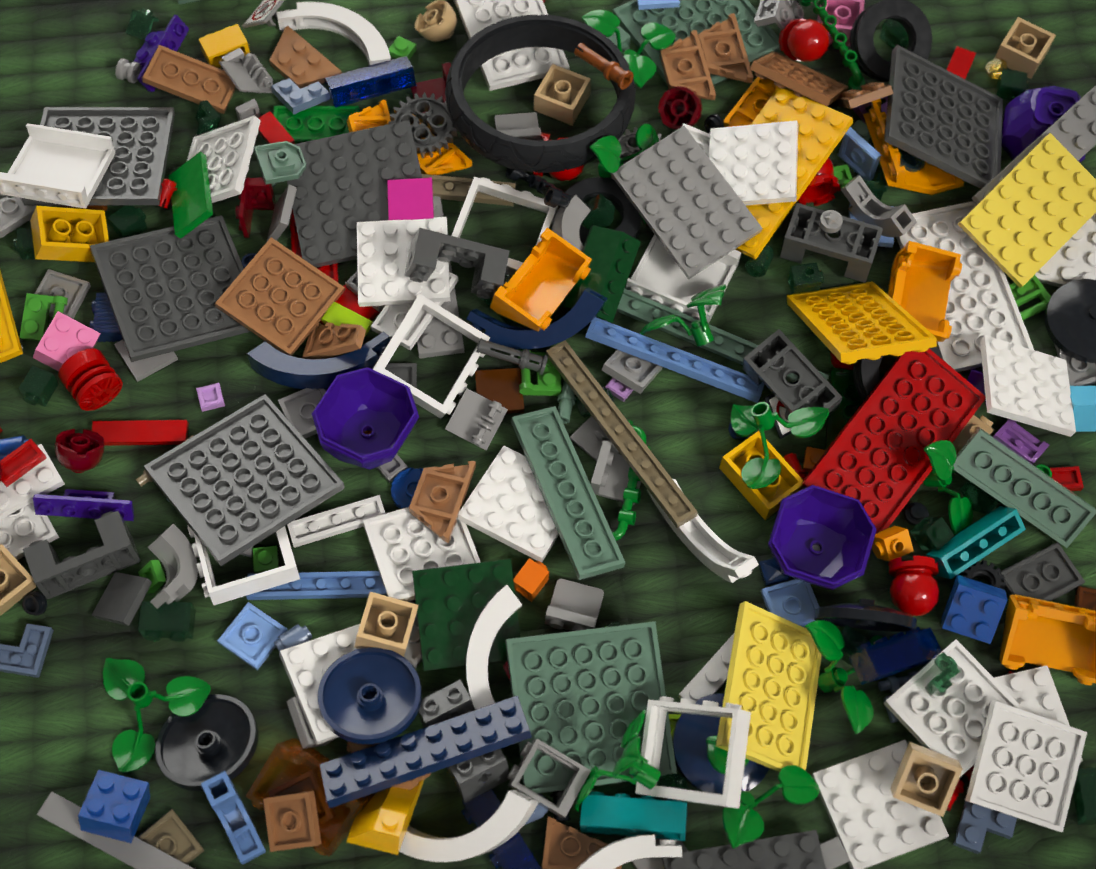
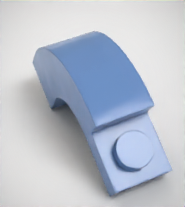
M226 771L201 783L211 807L218 815L241 864L243 865L266 853L257 830Z

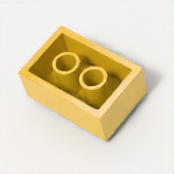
M36 206L30 219L35 259L94 262L90 246L109 241L105 210Z
M757 431L724 455L719 469L763 519L766 520L779 510L783 498L803 490L804 487L801 484L803 479L767 439L769 459H778L780 461L781 472L778 478L766 487L758 489L747 487L741 476L743 466L753 458L764 459L761 435Z

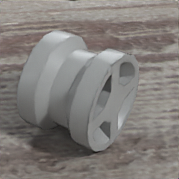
M121 58L116 66V78L120 80L127 79L130 83H136L141 72L140 63L135 61L130 63L127 59Z

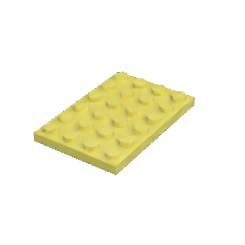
M1049 133L958 225L1021 288L1096 213V179Z
M744 601L739 604L722 707H725L726 703L742 705L741 710L751 712L746 759L778 772L789 765L798 766L806 771L822 654L817 649L812 635L806 628ZM720 717L716 746L728 751L732 718Z

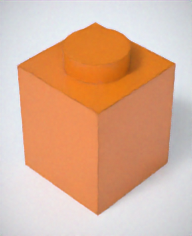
M529 558L513 579L515 591L532 602L549 580L548 568L542 562H534Z

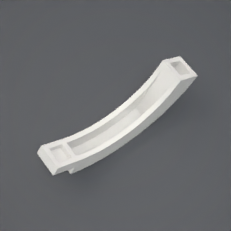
M298 2L297 9L277 12L280 32H283L286 26L293 30L322 29L335 32L348 38L361 49L368 60L371 74L392 72L389 49L383 37L370 22L359 14L341 6L322 2Z
M648 491L658 510L680 540L706 567L719 577L733 583L739 578L750 575L752 569L759 565L754 556L741 553L722 541L698 514L697 517L676 528Z
M508 585L501 589L484 608L470 637L466 659V675L470 697L475 710L495 703L488 681L490 650L502 625L513 613L522 607L521 602Z
M517 789L509 790L501 806L487 822L476 830L460 837L445 838L431 836L408 826L399 852L431 862L460 861L482 855L494 850L512 838L531 817L539 801Z
M654 834L627 837L599 849L580 864L577 869H615L624 863L641 858L682 857V846L676 845V840H660V845H655Z

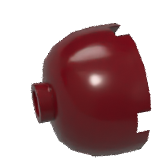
M681 86L667 90L661 97L658 106L662 122L669 128L676 130L681 128L683 123L691 127L694 126L700 119L703 110L698 94L690 88Z
M75 429L63 431L56 437L55 455L59 463L75 473H83L95 468L101 462L105 448L104 438L96 432L83 429V433H75Z

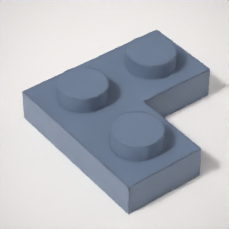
M288 78L271 86L272 93L293 115L330 99V92L319 81L300 89Z
M26 624L20 647L0 644V672L39 678L54 630L51 627Z
M965 801L953 845L979 854L986 831L1011 839L1017 818Z

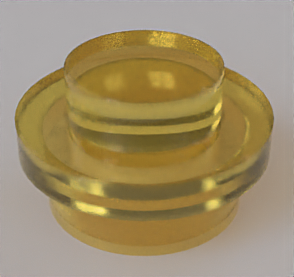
M1003 59L991 60L985 67L986 73L992 78L1003 76L1007 69L1006 61Z

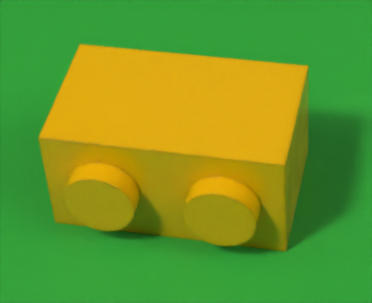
M238 24L199 38L200 47L209 65L216 68L222 67L219 64V61H222L221 57L238 48L244 52V55L250 53L248 42Z

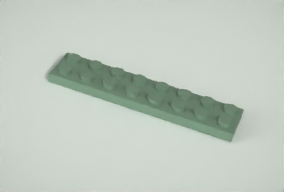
M556 406L512 417V426L578 580L624 568L625 560Z

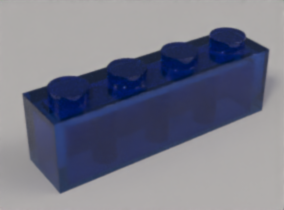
M407 56L325 78L330 98L335 108L417 86L413 66Z
M917 627L916 631L905 632L906 635L900 632L889 637L890 640L887 637H883L874 641L873 645L867 642L856 647L858 652L849 656V659L861 685L932 661L942 650L931 627L923 630Z
M491 789L466 803L463 800L464 809L461 813L468 824L473 822L477 829L495 814L501 803ZM519 832L504 844L490 851L492 854L488 855L495 869H541Z

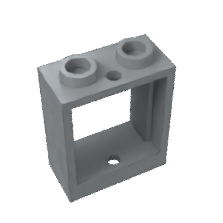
M537 738L531 743L527 741L520 753L523 759L519 766L514 764L507 776L510 779L507 786L514 790L517 789L539 801V805L559 817H566L591 770ZM536 750L574 772L556 805L519 783Z

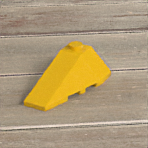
M424 780L419 781V784L411 790L389 787L378 791L355 817L347 843L398 855Z

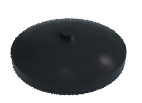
M1080 279L1071 281L1056 290L1050 298L1044 316L1046 330L1054 344L1068 356L1079 361L1096 363V280Z
M859 599V603L833 604L815 609V621L824 620L831 622L835 626L888 632L916 631L917 628L916 618L892 608L875 605V600Z
M222 694L208 695L202 707L193 715L180 717L172 714L164 723L156 741L155 753L159 768L171 783L190 791H204L201 783L224 771L232 780L246 768L256 751L259 737L256 720L249 708L240 700Z

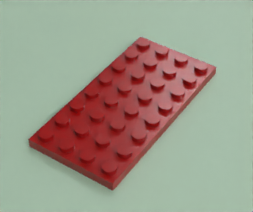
M930 348L925 352H905L903 355L898 356L801 484L805 488L815 485L860 500L877 529L876 533L888 529L932 471L930 459L924 448L940 440H948L953 443L986 397Z

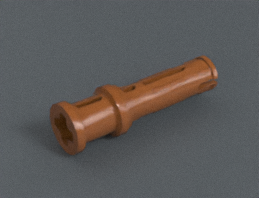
M584 43L577 45L583 52L575 48V56L601 71L606 80L614 81L622 90L631 84L634 76L633 72L625 71L616 61H608Z

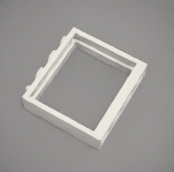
M474 177L452 236L460 238L478 191L547 213L536 245L541 242L542 238L540 236L546 228L552 229L558 206L552 208L545 205L544 198L536 197L531 192L517 191L509 185L493 183L488 178ZM508 258L505 274L513 276L523 262Z
M419 293L373 370L410 387L414 402L441 419L446 413L448 415L451 414L456 405L453 402L456 395H462L468 385L465 383L468 375L472 377L479 366L476 364L479 356L482 358L485 356L483 353L476 352L478 344L443 404L387 371L385 367L421 309L478 344L480 338L489 341L490 337Z
M189 526L187 527L190 537H195L196 543H192L195 557H200L201 562L197 563L200 577H205L206 583H202L205 597H210L213 605L300 579L285 526L276 531L285 566L216 586L207 548Z
M665 696L660 697L659 701L648 700L641 755L648 760V764L658 770L660 767L667 712L732 718L723 795L657 786V783L649 790L638 782L635 793L739 809L751 712L741 710L742 705L726 703L725 707H718V702L703 700L702 705H697L696 700L681 698L680 703L674 702V698Z

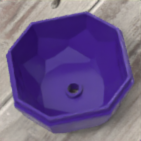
M1058 86L1026 90L1005 107L1001 146L1014 160L1081 99L1080 95L1076 91ZM1085 155L1078 161L1079 163L1085 159Z
M367 367L337 375L312 412V417L320 444L325 451L340 461L371 470L393 460L419 419V414L410 387ZM369 430V431H371L372 433H371V434H365L364 432Z
M811 485L782 499L768 547L783 574L806 583L834 590L864 575L877 529L860 500ZM815 544L819 545L821 550L815 551L812 546Z

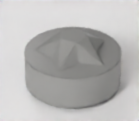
M827 210L822 213L819 226L827 233H836L841 229L843 218L837 211Z

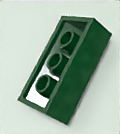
M591 226L582 250L585 255L592 259L589 265L591 271L585 280L580 278L566 296L562 308L570 311L578 302L583 291L590 288L608 298L596 317L612 323L641 242L622 231Z

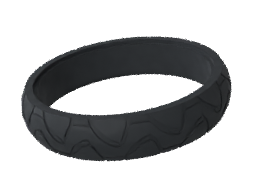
M535 14L512 17L482 29L471 37L452 61L446 81L445 96L450 118L456 130L460 132L461 137L485 158L499 165L525 172L549 173L564 171L565 169L570 170L585 165L597 158L590 146L598 139L611 135L619 140L629 125L635 107L634 78L631 84L624 90L620 89L617 83L610 80L614 86L617 101L611 112L599 124L579 135L550 141H535L513 137L487 125L472 111L465 99L464 89L468 80L489 59L507 51L527 47L557 48L574 53L575 48L583 52L577 45L584 43L608 61L619 63L620 67L625 71H631L629 69L630 66L621 51L609 38L607 39L600 31L589 25L582 24V22L554 15Z

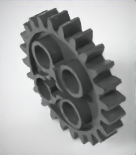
M416 93L415 99L412 100L407 96V103L400 101V108H393L395 114H390L391 121L388 124L409 120L416 152L420 153L422 158H424L425 153H429L430 157H433V151L441 154L440 148L442 147L448 150V143H454L453 136H458L457 130L450 118L447 103L443 102L442 96L436 100L434 93L430 98H427L426 93H423L422 98H419Z

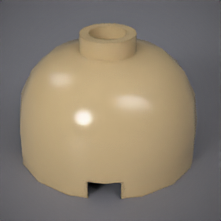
M435 0L425 7L428 11L424 15L421 13L418 15L415 29L426 40L439 42L449 39L453 35L457 17L448 2Z

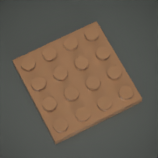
M771 52L753 61L750 70L755 72V76L761 79L769 78L774 81V85L783 89L786 87L794 90L793 94L796 96H806L827 107L839 99L842 93L848 89L847 85L777 52Z
M271 237L216 301L215 307L280 352L292 356L321 321L329 307L342 295L345 287Z

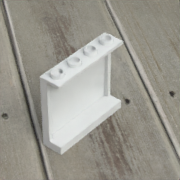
M27 123L26 127L29 133L27 141L9 172H0V193L2 195L86 209L116 154L112 138Z
M654 234L632 278H628L626 289L699 320L697 306L687 308L686 305L692 302L691 298L705 289L726 284L727 288L739 264L741 252L734 249L688 280ZM704 305L708 324L718 305Z

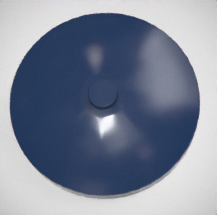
M368 647L351 651L333 662L320 681L317 697L322 719L334 734L344 740L357 744H376L398 736L409 727L419 711L422 692L419 676L406 658L391 650Z
M712 694L702 697L696 701V704L702 705L703 700L718 702V707H722L724 694ZM682 713L672 735L676 766L684 779L697 790L723 795L725 774L718 772L710 764L706 739L709 736L718 735L720 717ZM749 760V763L744 767L741 792L749 791L758 785L767 774L769 768Z

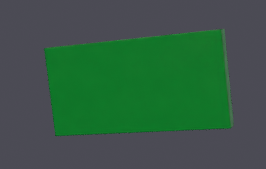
M274 106L273 115L291 135L295 144L349 133L348 116L360 112L359 106H313L293 115L286 106Z
M201 151L169 175V180L177 183V191L173 192L171 201L175 235L180 239L213 215L206 155Z

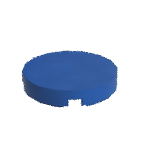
M407 468L399 472L393 479L391 495L392 500L399 509L410 506L423 468Z

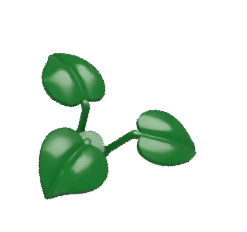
M594 10L586 13L581 18L586 25L600 31L606 37L612 36L614 32L616 33L618 49L628 62L629 69L634 74V83L639 88H642L656 72V64L649 57L639 56L645 45L649 43L656 50L666 49L673 44L676 37L670 28L662 24L647 23L641 29V36L646 40L643 41L638 51L635 52L628 49L622 52L620 31L617 28L620 25V19L615 14L607 10Z
M642 124L636 131V143L640 150L624 158L619 157L621 155V145L615 136L610 135L598 139L590 148L599 160V175L604 178L612 177L611 173L616 172L624 164L623 162L633 159L658 143L659 138L652 125Z
M726 284L705 289L691 298L692 302L686 306L687 308L697 306L700 317L699 320L691 323L692 328H689L679 316L671 314L649 322L641 330L640 334L644 335L648 331L664 327L672 322H678L686 330L688 336L693 335L697 346L710 343L714 338L707 323L704 305H721Z
M759 402L749 406L733 404L731 424L734 432L738 436L748 437L759 429L764 450V459L753 458L743 466L741 476L747 487L751 489L766 487L773 483L781 472L780 461L778 459H769L764 430H770L774 426L775 420H777L785 428H791L793 436L799 438L810 437L822 428L829 415V409L824 407L801 408L789 414V423L779 417L777 412L772 413L766 402Z
M940 440L924 448L930 459L932 471L923 483L927 487H938L939 492H946L955 497L950 499L948 505L949 519L955 536L971 525L973 510L967 497L960 498L959 493L946 488L952 482V473H956L953 464L956 461L957 454L952 442Z
M817 620L810 622L805 627L812 635L817 649L825 659L832 661L828 667L824 668L825 672L819 675L818 685L825 693L833 690L835 692L841 691L842 702L855 734L860 733L872 721L874 715L873 707L868 696L863 691H856L853 685L844 686L848 680V675L876 662L879 672L890 676L897 672L899 658L887 639L880 635H875L868 641V649L873 657L872 659L847 671L843 668L835 667L843 656L841 649L845 645L840 630L828 621Z
M106 658L103 668L105 690L114 700L123 701L129 697L134 704L138 723V733L134 730L123 731L113 742L112 755L119 772L129 773L136 771L146 765L154 755L156 749L155 739L150 734H143L141 708L149 706L153 698H157L165 702L169 701L170 711L177 716L186 717L193 715L202 707L211 691V686L207 682L191 676L177 677L166 686L168 696H163L156 691L149 690L144 683V668L138 662Z
M644 709L627 727L621 741V747L624 751L621 758L617 761L613 772L598 769L597 766L591 769L575 799L576 811L579 812V805L592 791L597 778L602 775L629 781L634 785L638 782L649 790L656 785L661 771L648 764V760L642 757L640 754V737L637 736L643 725L647 710ZM630 768L629 774H631L632 777L622 775L620 773Z
M717 735L709 736L706 739L708 760L715 770L725 774L728 751L716 746ZM746 758L744 767L749 763V760ZM789 765L782 768L778 773V779L781 784L775 785L757 799H754L750 792H741L739 809L724 807L722 812L725 833L731 847L737 848L740 845L758 839L762 835L764 823L760 814L753 810V808L775 791L782 789L784 799L792 804L802 805L813 801L819 795L820 789L812 776L798 766Z

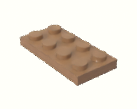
M161 45L158 46L142 81L222 114L225 113L236 90L235 84L224 70Z
M870 82L862 85V90L850 89L844 91L841 95L842 97L837 99L839 107L852 109L892 95L893 90L891 85H884V82Z

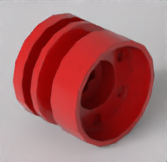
M95 348L85 349L72 355L63 363L58 373L60 381L71 392L78 406L85 411L96 410L111 402L119 394L123 385L121 378L110 367L109 362L101 351Z

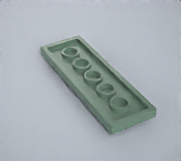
M980 427L959 451L953 464L956 472L1005 506L1017 509L1021 517L1066 548L1096 514V508Z

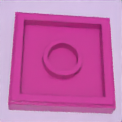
M432 177L387 180L389 220L434 219Z

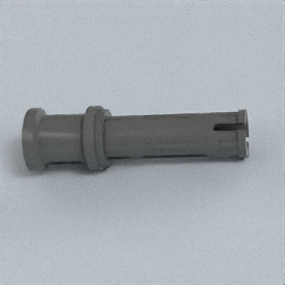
M480 338L476 351L477 353H483L497 359L518 364V367L522 370L527 368L537 371L539 375H543L548 360V355L540 356L530 353L528 349H523V351L483 340L482 338ZM493 348L496 350H500L509 353L510 355L508 356L499 352L492 351L490 349ZM529 360L536 361L539 364L531 363Z

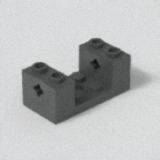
M797 203L785 235L780 258L801 264L807 249L847 261L848 265L844 277L866 283L883 228L842 216L841 229L836 232L839 237L831 238L819 226L820 217L825 211Z
M419 228L410 244L404 276L410 277V280L414 282L427 281L436 269L437 259L442 262H457L462 267H475L470 293L477 294L476 296L482 299L493 298L494 293L504 284L509 250Z
M780 329L743 358V370L757 386L763 382L789 410L790 414L801 408L824 407L829 409V417L840 407L842 396ZM791 373L796 374L799 377V381L796 384H790L786 381V376Z
M119 511L105 513L95 520L104 546L90 548L82 555L64 559L62 563L47 539L32 542L28 547L23 548L34 583L47 600L141 562L129 528Z
M458 680L421 699L418 715L425 728L474 711V706L461 680ZM500 749L446 767L465 803L509 780L507 776L510 771L507 760Z

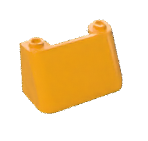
M548 227L540 236L542 238L541 242L533 247L531 254L508 283L505 282L503 287L500 286L494 293L490 309L497 314L537 332L541 329L544 331L552 322L550 317L580 278L585 280L591 271L589 265L592 259Z
M908 241L894 258L887 294L936 337L937 342H943L950 337L952 326L945 319L950 283L955 276H959L962 269V263H960L961 254Z
M1010 595L999 659L1001 664L1012 670L1023 667L1025 663L1048 666L1049 668L1072 672L1081 684H1096V611L1022 595Z

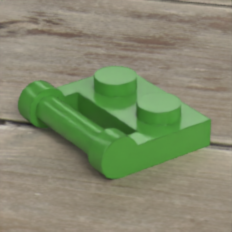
M1036 275L1021 288L1015 283L1009 285L1017 307L1037 297L1041 300V302L1020 312L1022 320L1046 309L1051 296Z
M27 293L19 338L40 341L47 330L51 304L55 305L54 318L57 311L62 314L64 313V306H67L68 298Z
M530 351V353H534L540 356L546 355V352ZM549 359L547 360L543 375H539L536 371L537 385L531 383L530 369H521L522 383L519 385V389L522 395L558 396L561 394L560 373ZM529 360L531 363L539 364L536 361Z

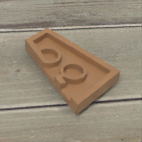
M328 322L325 325L318 323L309 334L302 358L325 359L359 350L362 347L366 330L361 325L355 324L335 326L333 323Z
M548 816L542 869H577L589 856L608 844L582 834L578 830L561 824ZM622 865L616 867L615 869H621Z

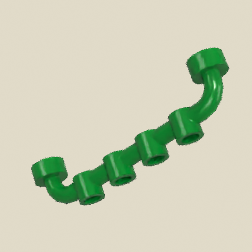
M798 0L799 4L805 7L813 4L812 10L820 16L823 21L822 25L831 35L833 47L838 49L843 56V65L851 70L853 76L850 77L847 83L848 90H862L861 86L865 84V79L862 77L861 71L855 62L857 53L847 48L845 44L847 41L846 34L838 32L835 27L837 23L836 17L829 15L825 9L827 1Z
M627 420L646 444L645 432L640 427L634 426L632 420ZM631 467L628 472L627 488H625L623 494V506L618 516L619 524L617 530L612 532L616 541L625 535L628 525L635 524L636 511H631L633 503H639L641 498V490L636 489L638 481H642Z

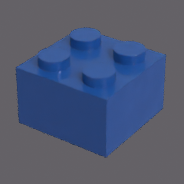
M957 575L941 617L942 628L991 644L1007 603L1006 591Z
M98 770L78 814L81 831L132 843L150 800L149 782Z

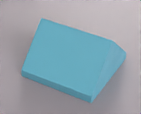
M1070 386L1076 432H1096V386Z

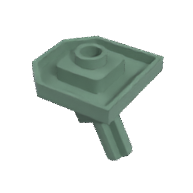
M288 141L254 146V153L265 184H272L273 189L278 182L299 179L306 169V162L300 147Z

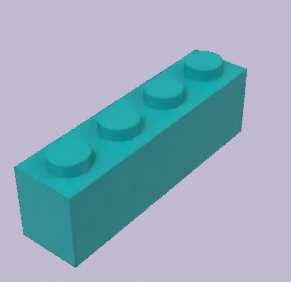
M999 506L927 553L926 556L934 558L935 563H938L937 576L952 579L1025 531L1026 528L1017 509Z
M590 792L582 802L581 832L630 837L654 834L655 839L685 841L687 802L667 799V801L656 800L652 796H642L641 799L630 798L627 794H616L614 797L605 796L601 792Z

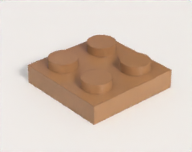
M314 791L263 799L270 852L321 845Z

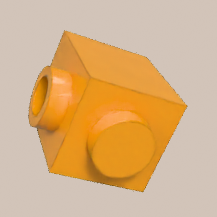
M892 526L876 533L872 544V550L877 558L889 562L892 559L902 557L914 551L908 529L899 526Z

